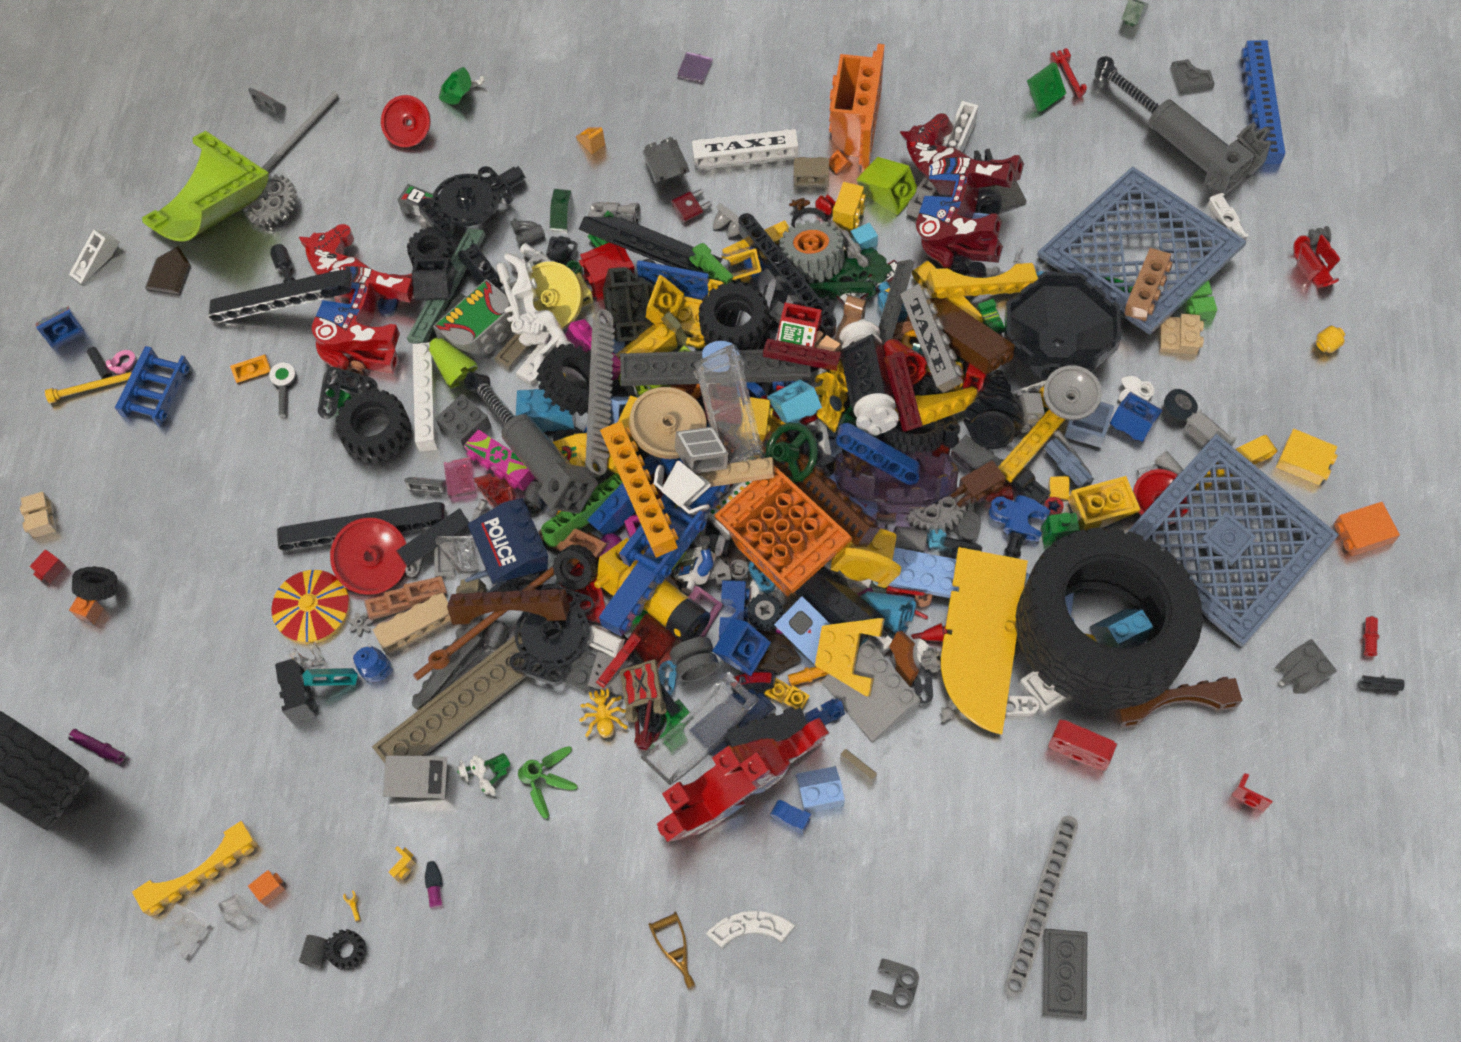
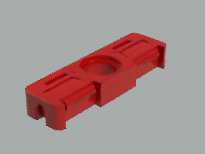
M635 633L632 634L598 678L596 684L604 689L641 641L639 636Z

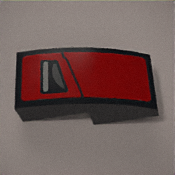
M767 671L753 672L751 676L745 673L733 676L731 689L735 694L753 688L756 694L775 687L776 675L774 672Z

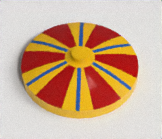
M323 570L302 571L289 577L276 591L271 607L272 618L277 629L287 639L299 644L320 643L333 637L345 624L350 612V597L345 586L333 574Z

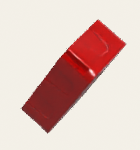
M1060 719L1048 747L1053 751L1100 771H1106L1116 750L1117 743L1067 720Z

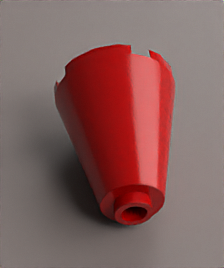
M890 339L883 345L885 356L904 352L912 385L922 379L926 373L925 366L927 362L921 354L896 339Z

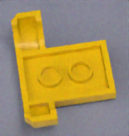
M709 279L708 290L717 289L718 285L723 284V282ZM683 296L676 319L681 323L683 332L693 336L692 338H687L686 345L703 349L708 345L701 334L698 315L699 306L703 301Z

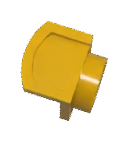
M880 528L868 547H857L852 542L848 543L833 557L830 570L836 572L840 570L846 577L855 581L870 579L878 582L879 587L886 588L901 572V566L893 561L896 534Z

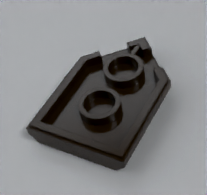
M179 246L156 258L145 289L180 294L190 263Z
M756 629L771 642L756 668L779 673L802 660L786 636Z

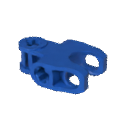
M1022 495L1016 496L1015 501L1005 497H996L993 499L989 509V516L992 520L1005 524L1003 531L1007 535L1011 532L1019 533L1025 536V540L1039 542L1042 532L1032 527L1028 520L1030 518L1046 520L1050 513L1047 507L1034 499Z

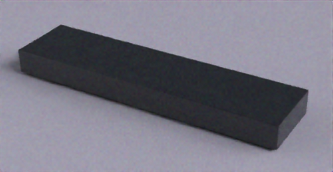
M459 508L396 550V552L407 567L467 527L469 521Z

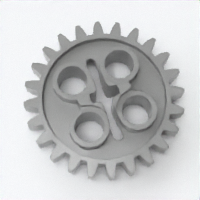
M269 174L267 185L262 194L250 205L243 208L245 215L252 223L255 222L257 226L261 224L265 227L266 223L271 226L272 222L278 224V219L283 221V216H289L288 211L294 210L292 205L296 204L294 199L298 198L295 194L297 192L294 188L295 186L283 175L279 177L275 174L272 177Z
M933 476L932 481L925 478V483L918 481V487L912 485L913 491H907L908 497H905L904 509L909 523L913 522L914 528L920 525V530L927 528L928 534L932 530H935V533L938 534L939 529H942L945 533L946 527L952 530L953 523L959 525V519H964L963 513H966V507L960 508L957 505V502L965 497L964 493L956 498L950 496V493L957 488V482L951 484L950 479L944 482L942 476L938 481Z

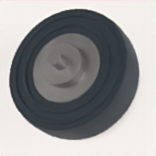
M1182 389L1171 390L1164 399L1166 410L1178 420L1186 421L1192 413L1196 414L1198 410L1194 397Z

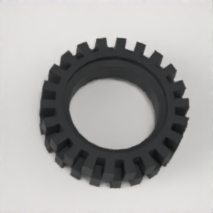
M940 420L908 430L924 434H910L902 430L901 422L898 421L894 428L884 432L885 443L893 448L895 447L896 450L902 449V452L910 450V453H915V451L923 453V450L931 452V450L934 451L941 447L944 426Z

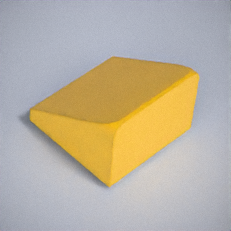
M1050 477L1048 486L1051 494L1049 498L1057 497L1060 500H1068L1069 477Z

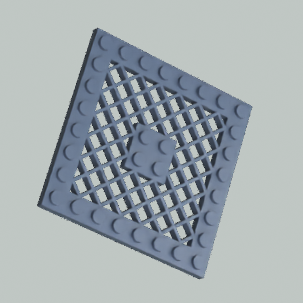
M1217 434L1214 435L1128 530L1143 536L1145 541L1150 537L1152 541L1156 542L1155 536H1164L1165 544H1159L1161 549H1166L1170 553L1171 549H1179L1180 557L1175 558L1177 562H1181L1186 570V562H1195V570H1187L1189 575H1196L1197 581L1191 576L1189 579L1194 581L1198 590V597H1200L1202 604V614L1240 647L1249 640L1339 535ZM1224 469L1225 477H1216V470ZM1210 470L1211 477L1203 478ZM1217 482H1225L1226 490H1218ZM1231 482H1239L1240 490H1232ZM1204 483H1212L1213 490L1205 491ZM1199 484V491H1191ZM1213 495L1214 503L1206 504L1205 496ZM1219 495H1227L1228 503H1220ZM1232 495H1241L1242 503H1233ZM1246 495H1254L1255 502L1247 503ZM1192 496H1200L1201 504H1193ZM1187 497V504H1180ZM1261 507H1269L1270 515H1262ZM1215 508L1216 516L1208 517L1207 509ZM1220 508H1229V513L1226 511L1221 516ZM1234 508H1242L1243 516H1235ZM1248 508H1256L1257 516H1249ZM1180 509H1188L1189 517H1180ZM1193 509H1202L1203 517H1194ZM1175 510V517L1167 518ZM1263 520H1271L1272 528L1264 529ZM1277 520H1285L1286 528H1278ZM1250 521H1258L1259 529H1250ZM1176 522L1177 531H1168V523ZM1181 522H1190V530H1182ZM1195 522H1203L1204 530H1196ZM1209 522H1216L1209 530ZM1163 524V531H1155ZM1273 533L1274 542H1266L1265 534ZM1279 533H1287L1288 541H1280ZM1292 533H1300L1301 541H1293ZM1254 534L1260 535V542H1253L1257 537ZM1183 535H1191L1192 544H1184ZM1196 535H1204L1200 540L1203 543H1197ZM1169 536H1178V544H1170ZM1280 546H1288L1290 555H1281ZM1294 546H1301V548L1295 553ZM1253 547H1261L1262 555H1254ZM1267 547H1275L1276 555H1268ZM1193 548L1194 557H1185L1184 549ZM1198 548H1207V556L1199 557ZM1248 548V556H1241ZM1290 559L1288 563L1283 567L1282 560ZM1249 560L1250 569H1242L1241 561ZM1255 560H1263L1264 568L1256 569ZM1269 560H1277L1278 568H1270ZM1208 561L1209 570H1201L1200 562ZM1214 561H1222L1223 569L1215 570ZM1236 561L1237 569H1228V564L1231 566ZM1265 573L1266 582H1258L1257 574ZM1270 573H1278L1271 581ZM1224 574L1225 583H1216L1215 575ZM1229 574H1237L1238 583H1230ZM1243 574H1251L1252 582H1244ZM1201 575H1210L1211 583H1202ZM1239 587L1240 596H1232L1231 588ZM1245 587H1253L1254 596H1246ZM1258 587H1266L1259 595ZM1206 588H1212V594ZM1217 588H1225L1226 596L1218 597ZM1255 600L1247 609L1246 601ZM1221 601H1227L1228 607L1224 605ZM1232 601H1241L1242 610H1234Z

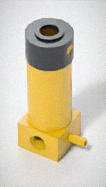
M625 538L599 557L597 581L594 585L598 589L604 588L612 596L615 595L638 563L636 560L631 566L623 563L619 552L629 541L628 538ZM666 579L656 587L653 597L647 600L643 608L682 642L698 638L710 620V613L693 599L688 598Z

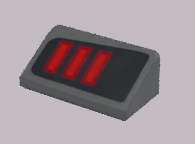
M252 88L248 89L253 101L279 115L286 107L261 91Z
M419 477L404 479L408 490L445 493L446 480Z

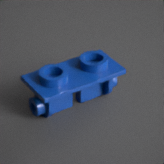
M832 698L820 705L822 711H819L816 707L806 712L805 719L808 724L820 718L824 725L837 720L845 715L842 701H839L838 698Z

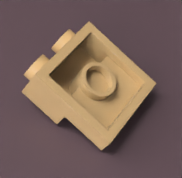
M1181 314L1180 318L1169 317L1161 324L1160 352L1197 355L1199 348H1202L1204 343V337L1200 336V332L1203 331L1204 321H1200V315Z

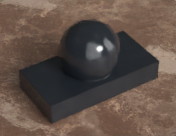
M944 536L940 539L942 546L951 548L949 556L952 559L957 558L958 547L982 552V546L978 543Z

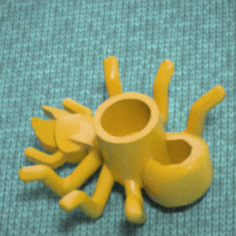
M608 688L606 689V696L602 689L600 695L597 690L594 692L595 698L589 692L590 699L598 704V707L590 703L580 705L582 708L589 707L597 711V713H586L584 717L579 719L582 722L588 717H595V720L589 724V729L585 734L586 737H589L596 723L598 733L603 738H609L613 735V720L624 729L628 728L619 718L611 715V713L616 711L625 713L626 709L615 707L608 710L614 702L622 699L621 696L613 697L605 705L604 703L609 697Z

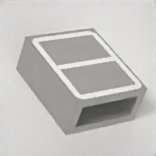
M713 427L676 431L675 449L683 464L691 471L702 473L727 469L728 452Z

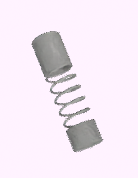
M888 524L885 525L884 530L888 531ZM896 526L893 532L897 536L895 547L924 553L928 531Z

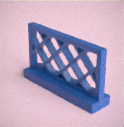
M637 261L638 277L644 278L653 285L656 284L658 279L653 274L657 276L662 275L682 291L685 297L702 300L705 295H708L709 274Z

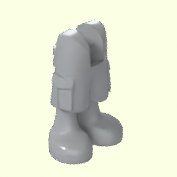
M596 202L591 204V211L588 213V216L603 217L608 210L613 213L615 218H624L636 223V219L640 218L641 207L639 203L620 205L619 202Z

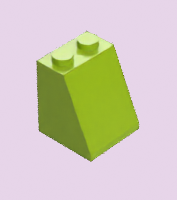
M877 157L856 179L858 185L864 187V194L895 215H898L908 205L917 190V185L909 165Z

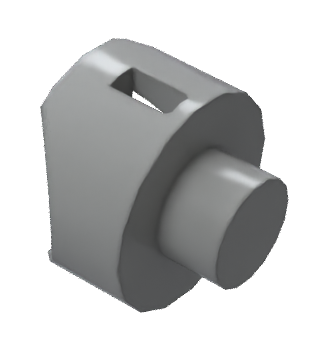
M723 557L715 559L708 576V580L716 579L717 585L722 584V580H731L727 560Z

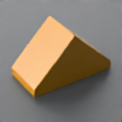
M588 127L575 136L591 154L605 146L604 133L601 127Z

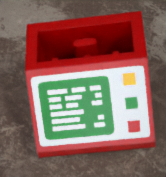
M785 302L777 340L815 347L822 321V310Z

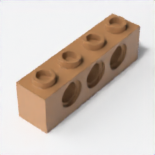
M1153 248L1149 249L1126 303L1125 316L1147 321L1148 316L1153 314L1155 309L1154 301L1159 300L1161 294L1159 289L1161 286L1164 287L1167 280L1166 272L1170 273L1173 262L1170 261L1171 253Z

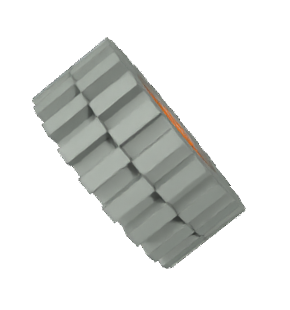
M808 220L803 225L799 222L796 223L795 228L793 226L789 227L788 232L785 231L783 238H780V250L804 280H809V283H814V280L823 282L825 277L830 279L832 278V273L837 275L839 268L842 269L843 237L840 230H836V226L833 224L829 227L828 222L824 221L823 224H820V220H815L814 223H810V220Z

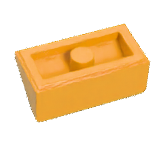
M266 354L230 366L236 383L269 373L271 370Z

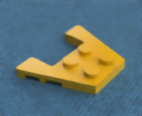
M878 618L822 626L815 666L861 694L871 696L874 678L854 674L861 633L881 637L884 619Z

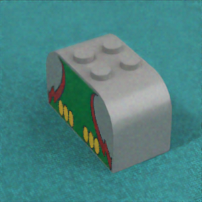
M486 279L434 324L433 327L438 339H445L473 361L477 362L486 354H490L494 347L503 342L511 333L512 322H509L507 318L513 315L512 312H505V309L510 306L506 295Z

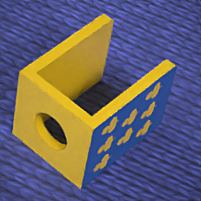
M750 246L721 255L723 259L728 260L750 254L752 268L732 273V280L762 272L756 248Z

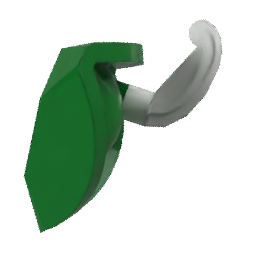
M461 67L452 72L442 84L438 98L448 104H457L470 88L482 85L485 82V77L481 76L480 80L471 81L466 68Z

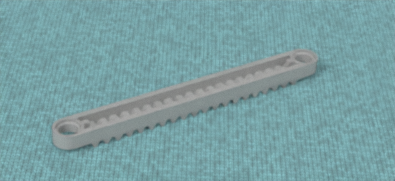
M605 309L599 310L593 316L585 468L594 478H598L606 472L607 458L609 457L607 453L609 450L600 430L608 427L611 422L609 420L611 413H609L611 410L610 404L612 402L610 400L612 396L610 393L612 387L610 385L613 382L611 380L613 367L611 366L614 356L612 354L614 350L612 348L614 345L612 340L615 336L613 335L615 329H613V317ZM600 316L605 318L606 323L601 321ZM593 463L598 465L599 472L594 470Z

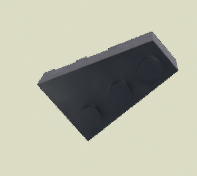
M299 657L276 663L277 681L281 687L279 695L281 699L283 698L285 706L281 707L282 712L292 724L316 717L314 711L317 709L314 697L311 698L310 694L313 688L312 686H304L302 674L308 669L306 663L302 662Z

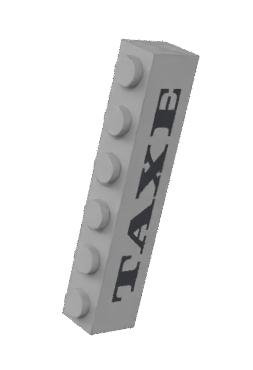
M917 284L901 293V298L936 387L944 393L963 383L961 377L963 375L962 369L955 362L957 359L956 354L948 345L951 343L950 339L942 330L944 325L936 315L938 310L930 300L932 295L929 289L924 288L921 284Z

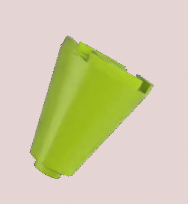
M435 338L429 343L430 347L428 350L450 389L460 386L459 382L465 380L468 373H475L478 364L445 339Z

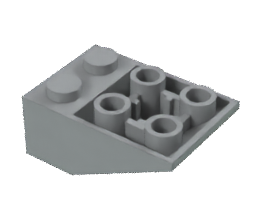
M386 756L383 797L445 799L447 757Z

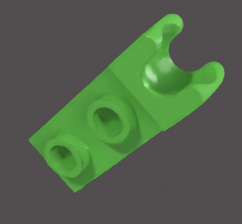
M700 243L692 249L696 255L689 257V259L697 268L700 266L713 280L722 281L724 285L732 282L733 275L711 254V249L705 243Z

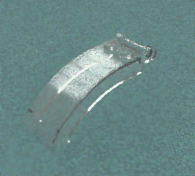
M728 672L719 683L714 684L681 722L661 739L654 742L641 756V759L669 785L681 779L705 759L724 740L723 737L728 732L727 729L736 726L759 701L755 694L752 695L734 679L735 676L731 672ZM728 684L747 700L744 705L725 689Z

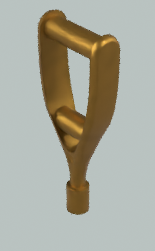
M677 912L652 924L649 923V928L660 950L682 972L687 988H693L695 983L692 976L689 975L687 968L686 936ZM678 922L684 946L667 953L654 931ZM683 956V960L681 962L675 960Z

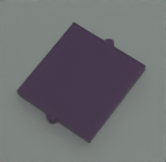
M686 52L677 77L687 79L690 82L704 83L713 58Z

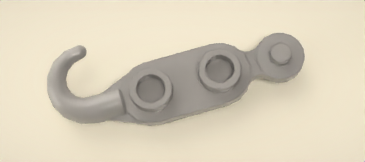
M827 221L829 227L833 224L836 226V230H840L843 237V246L846 248L847 254L850 257L856 258L859 266L867 267L868 259L861 255L859 244L853 242L849 232L841 229L834 221Z

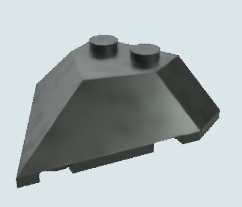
M609 268L603 287L605 310L609 311L613 317V329H615L613 335H615L616 342L634 341L653 324L646 318V310L655 285L642 277L636 276L628 268Z

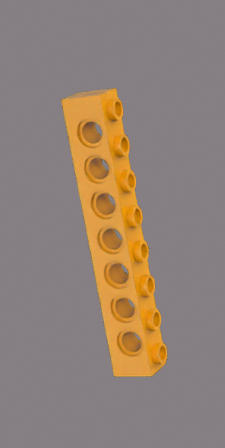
M619 421L601 429L600 432L655 557L657 558L677 549L675 541L678 540V536L674 528L671 530L669 528V525L672 523L668 514L663 515L662 510L665 509L660 498L656 499L655 497L658 495L654 483L650 485L648 482L652 479L648 470H643L642 468L645 464L641 455H636V452L639 450L635 441L630 442L629 438L632 435L628 426L624 428L622 422Z

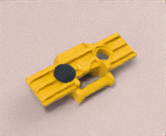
M841 359L837 371L830 370L829 373H821L815 378L816 383L823 381L821 386L814 388L816 394L821 395L818 399L822 408L818 409L817 416L833 433L837 430L838 423L842 418L841 413L845 410L843 407L844 402L848 399L846 394L848 389Z

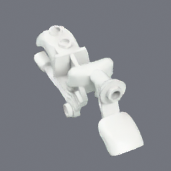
M505 253L504 258L507 262L511 263L512 270L518 273L517 282L511 290L509 284L511 279L507 265L502 262L497 265L500 282L504 285L510 305L505 309V312H513V316L507 318L509 322H512V332L521 334L519 341L524 346L546 345L534 357L532 375L536 379L539 374L537 369L555 346L558 348L560 344H564L567 347L569 343H573L568 341L561 329V325L551 311H537L534 308L533 302L538 300L535 289L538 287L535 279L531 276V273H533L531 263H526L524 259L512 253ZM551 335L553 339L547 344V340Z

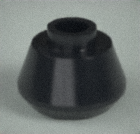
M954 255L950 270L965 276L968 272V264L962 256Z

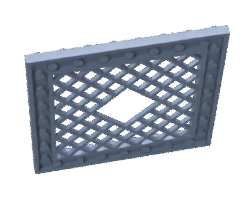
M1132 166L1038 251L1037 256L1060 272L1082 273L1087 277L1086 281L1092 286L1096 285L1106 294V298L1111 303L1115 301L1120 306V314L1151 335L1246 245V240ZM1131 194H1140L1141 199L1131 200ZM1144 203H1154L1155 209H1145ZM1129 204V210L1119 211V205ZM1132 204H1141L1142 209L1132 210ZM1168 212L1169 218L1159 219V213ZM1146 213H1155L1156 219H1146ZM1130 214V220L1120 221V215ZM1133 214H1143V219L1133 220ZM1107 215H1117V221H1107ZM1170 222V228L1160 229V223ZM1173 222H1183V228H1173ZM1147 223H1157V229H1147ZM1131 224V230L1121 231V225ZM1134 224H1144V230H1134ZM1118 225V231H1108V226ZM1095 226H1105V232H1096ZM1196 231L1197 237L1188 238L1187 232ZM1174 232H1184V238H1175ZM1158 233L1160 251L1173 253L1174 259H1170V261L1175 264V270H1171L1170 273L1166 272V274H1176V280H1166L1164 291L1160 294L1162 297L1157 302L1154 301V312L1148 316L1147 321L1125 316L1126 303L1131 294L1128 293L1127 287H1134L1135 282L1127 283L1126 276H1136L1137 279L1140 273L1138 265H1143L1144 261L1125 262L1122 235ZM1161 233H1171V239H1162ZM1119 235V241L1110 242L1109 236ZM1096 236H1106V242H1096ZM1083 237H1093V243H1084ZM1198 241L1199 248H1189L1188 242ZM1202 241H1211L1212 247H1202ZM1185 242L1186 248L1176 249L1175 243ZM1162 243H1172L1173 249H1163ZM1120 245L1119 252L1110 251V246ZM1107 246V252L1098 253L1097 247ZM1081 247V253H1071V248ZM1084 247H1094V253H1084ZM1210 251L1205 257H1203V252ZM1186 252L1187 259H1177V253ZM1190 252H1200V258H1190ZM1108 256L1107 263H1098V257ZM1111 256H1121L1122 262H1112ZM1085 257H1095V263L1085 264ZM1075 258H1082V263ZM1199 262L1193 268L1191 267V263ZM1178 263H1188V269H1178ZM1135 265L1136 272H1126L1125 266ZM1122 266L1123 272L1113 273L1112 267ZM1096 267V272H1094L1090 268ZM1099 267H1109V273H1099ZM1187 273L1181 279L1179 278V274ZM1123 276L1124 283H1114L1113 277ZM1103 277H1110V282ZM1167 285H1174V286L1168 291ZM1117 287H1124L1125 293Z

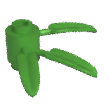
M570 746L545 756L541 764L531 759L518 769L520 781L525 784L531 783L533 789L530 792L531 798L538 812L545 819L549 818L548 808L541 790L536 788L534 781L542 777L551 786L566 790L577 789L578 786L567 779L551 773L548 775L542 774V767L549 768L565 758L572 750Z

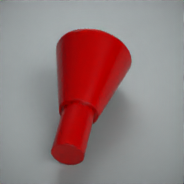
M941 622L924 630V632L911 634V637L925 641L943 642L944 634H948V631L945 629L946 626H942Z

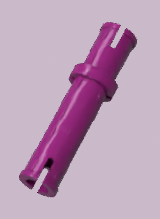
M73 729L69 733L68 739L97 753L103 759L107 758L116 764H121L125 759L124 752L113 748L107 742L103 743L82 733L78 729Z

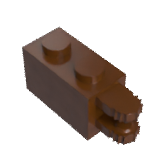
M991 460L962 477L959 487L953 490L950 496L956 498L964 493L965 497L957 502L960 508L969 503L974 504L977 501L980 503L992 492L997 493L1002 490L1006 477L994 461Z

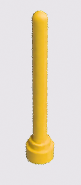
M132 372L61 390L54 388L46 389L45 396L49 404L55 403L63 396L127 381Z

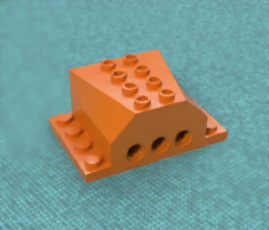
M878 44L877 51H873L872 57L840 54L837 75H833V89L830 91L829 133L832 134V141L846 156L859 157V165H862V172L870 165L882 92L885 44Z
M775 465L774 478L752 481L714 515L729 531L736 547L787 597L791 592L794 593L852 541V537Z

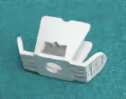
M677 461L663 485L664 467L663 465H658L655 472L654 485L678 506L683 508L688 514L693 515L710 508L709 504L694 509L689 507L711 487V483L703 476H697L696 473L691 471L681 461Z

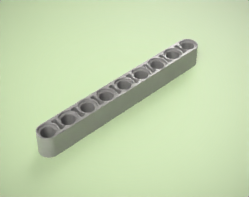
M1064 816L1056 828L1004 984L1005 992L1012 997L1021 995L1026 987L1078 830V821L1073 816ZM1062 824H1070L1073 830H1064ZM1056 843H1063L1066 846V850H1059ZM1050 862H1057L1060 869H1052ZM1050 881L1053 884V889H1046L1043 882ZM1039 900L1044 901L1047 908H1038L1036 902ZM1030 921H1038L1040 929H1033L1030 926ZM1030 940L1034 948L1031 950L1026 949L1023 941ZM1018 960L1025 961L1027 969H1019L1016 962ZM1015 980L1019 982L1020 989L1013 990L1010 987V981Z

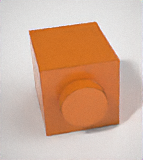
M76 597L69 611L77 619L95 625L104 608L96 600L90 601Z
M269 870L248 885L258 901L264 906L285 890L282 886L284 881L277 872L273 874Z

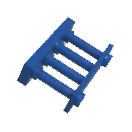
M145 346L119 397L115 409L121 417L128 418L132 411L150 415L156 425L161 427L163 421L168 416V411L185 375L189 373L190 363L183 355H181L178 363L157 358L158 356L152 347ZM154 365L174 369L171 378L152 374L150 371ZM150 380L167 386L162 394L143 389L145 381ZM140 395L159 400L156 409L137 405L135 402Z
M665 494L661 498L665 508L662 510L663 515L667 513L668 516L672 515L689 524L683 533L674 529L678 536L676 541L678 548L666 553V556L660 563L641 554L644 547L650 546L642 525H640L619 552L623 563L631 566L637 560L655 569L654 573L657 580L661 583L671 574L672 568L699 532L704 530L707 523L702 511H699L695 517L687 515L675 509L673 501Z

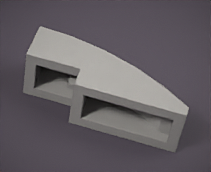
M924 177L917 187L915 195L908 203L906 214L917 218L924 196L938 195V191L927 178Z

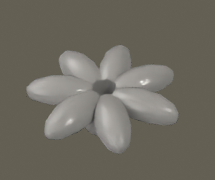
M355 612V619L348 620L350 624H353L349 631L352 632L357 629L358 636L361 635L362 629L369 632L370 629L367 625L371 624L373 620L366 619L368 616L367 612L362 616Z

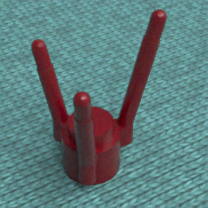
M648 700L643 731L640 732L639 720L635 722L634 743L636 748L647 751L652 750V746L656 747L657 739L661 733L660 731L652 737V733L648 732L652 700Z

